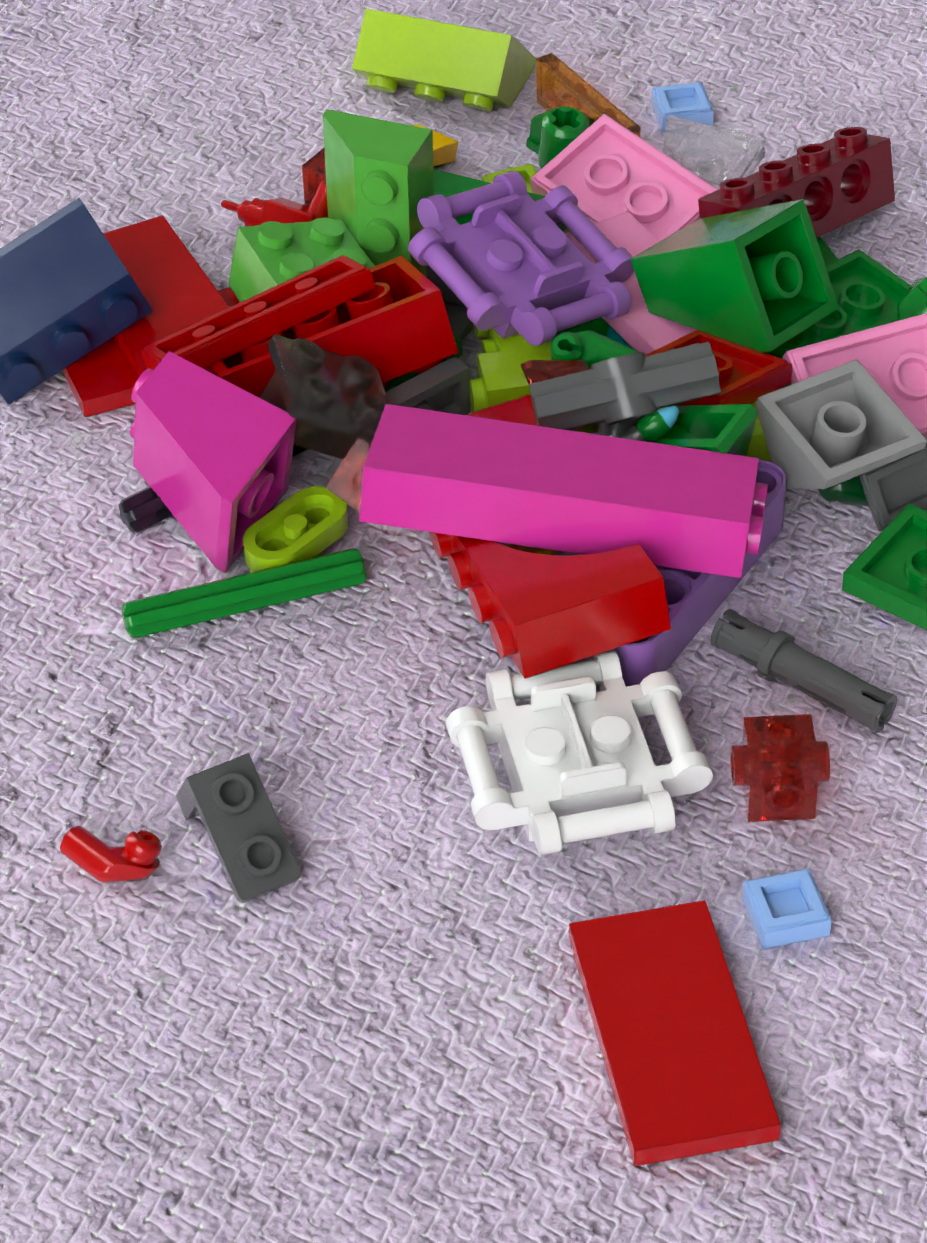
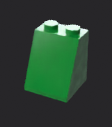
M804 199L700 218L630 258L649 313L761 353L773 351L839 309Z

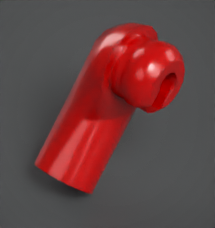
M76 826L65 834L60 844V851L63 855L100 882L146 879L160 865L157 857L161 852L162 844L156 835L145 830H140L138 833L130 832L122 847H109L84 827Z

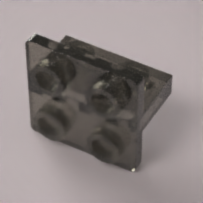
M274 334L267 346L275 373L260 398L288 412L291 417L297 419L294 445L357 464L371 441H373L385 405L389 404L377 368L366 359L356 355L345 357L323 350L315 343L306 339L297 338L292 340Z

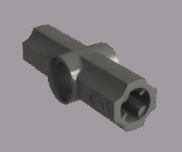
M709 342L695 343L650 356H645L643 352L623 355L592 364L590 370L529 384L537 426L569 431L604 422L605 426L641 419L646 414L654 413L659 408L715 396L721 393L717 364Z

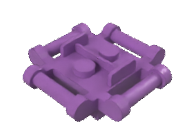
M509 171L495 176L493 183L448 197L435 194L419 201L417 213L424 229L412 238L408 251L420 265H429L467 307V317L478 330L485 331L494 328L503 339L520 333L530 345L538 346L552 341L557 332L602 316L611 320L628 314L631 309V296L622 282L627 280L634 272L630 260L633 256L623 247L616 248L577 206V197L568 187L564 185L552 189L543 199L534 201L527 194V186L521 174L517 171ZM474 213L471 222L459 225L455 218ZM561 222L598 262L593 264L555 223Z

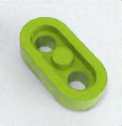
M323 486L308 487L293 494L245 531L243 547L247 567L254 572L316 557L340 539L348 529V509L345 497L337 490Z

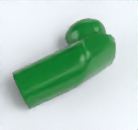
M590 330L576 333H560L555 336L550 345L551 359L554 365L570 373L590 370L592 364L600 361L640 353Z

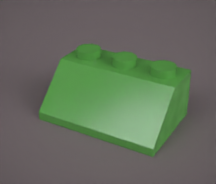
M327 109L323 114L328 218L341 219L374 266L403 256L427 277L426 265H420L409 253L408 246L412 238L424 229L417 213L419 201L434 195L432 129Z

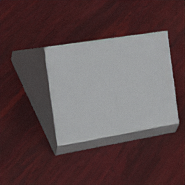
M857 359L758 397L756 402V409L771 462L781 467L786 475V488L826 489L925 449L927 442L925 437Z

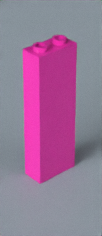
M386 404L363 465L359 521L582 555L608 552L640 544L655 566L741 578L745 553L758 555L768 484L756 482L759 458L722 454L707 450Z

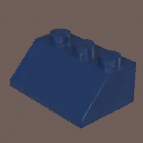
M80 198L0 248V394L8 405L153 312V309Z

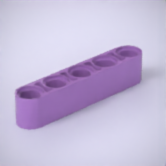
M759 460L756 482L768 484L758 555L745 553L741 578L656 566L664 578L671 630L614 649L620 661L622 678L626 687L640 684L645 677L652 673L666 671L780 534L784 522L786 475L781 467L764 460Z

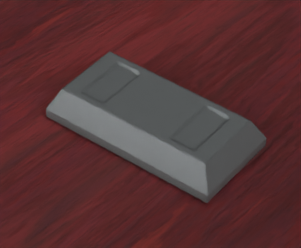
M927 443L925 449L859 475L864 495L878 531H883L908 504L927 510Z

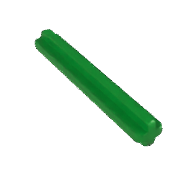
M352 548L128 601L122 605V618L129 637L139 638L360 585L366 581L365 564L359 550Z

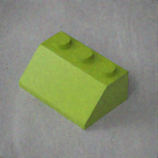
M365 9L352 70L367 80V87L377 91L396 93L397 86L415 89L414 96L421 99L444 102L445 95L463 98L462 105L491 112L494 104L511 107L533 72L537 58L509 34Z

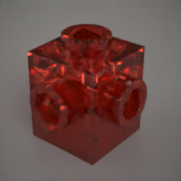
M811 714L744 717L742 745L731 746L730 764L733 786H743L748 822L815 819L818 782L829 781L830 757L827 741H816Z

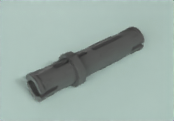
M728 609L723 613V618L728 620L729 624L720 618L716 622L711 634V645L758 669L757 675L765 680L772 682L778 679L858 721L875 733H879L884 729V723L880 722L879 719L886 723L891 719L897 705L896 695L887 693L796 645L793 642L795 640L794 636L785 631L779 630L774 633L748 620L732 609Z

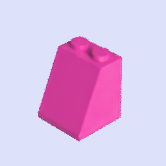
M169 351L154 370L148 368L140 375L132 391L131 399L136 403L135 420L130 430V437L134 439L133 466L158 497L161 498L162 502L215 568L226 573L244 550L243 536L245 531L273 510L289 488L297 417Z

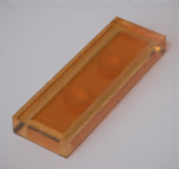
M549 53L536 58L537 103L546 111L562 106L573 107L591 117L594 122L603 114H606L640 137L639 125L557 56Z

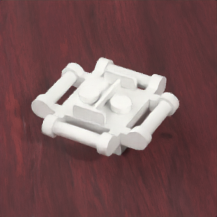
M614 649L594 655L593 660L567 664L524 679L521 673L509 675L507 669L486 672V687L492 711L483 712L477 707L464 706L453 711L446 720L451 742L456 747H460L475 796L471 801V808L476 824L485 830H498L524 825L529 842L535 841L540 855L560 852L562 844L650 828L653 834L673 831L676 824L671 797L701 791L711 783L713 778L708 759L702 752L696 750L679 706L682 694L676 677L666 671L655 672L645 677L640 684L626 687L622 678L620 661ZM597 685H598V687H599V689H600L599 692H596V686H597ZM531 698V704L516 706L515 700ZM655 714L672 759L670 764L655 766L638 717ZM498 743L513 793L500 788L487 745Z

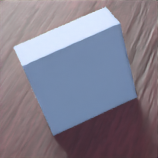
M702 82L652 88L651 104L662 132L713 127L714 111Z
M809 868L743 882L742 899L763 949L830 936L832 919Z

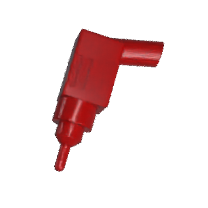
M321 181L310 206L285 198L269 200L255 198L252 201L245 200L241 204L223 200L221 206L237 212L239 220L244 222L245 226L261 225L269 221L297 223L310 222L317 218H328L326 181Z

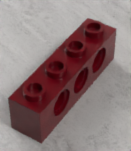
M862 127L839 129L834 132V138L823 143L801 146L797 149V154L790 158L761 164L759 172L745 178H733L723 181L720 184L719 190L698 199L700 218L804 199L815 236L818 238L895 201L890 138L867 134V130Z

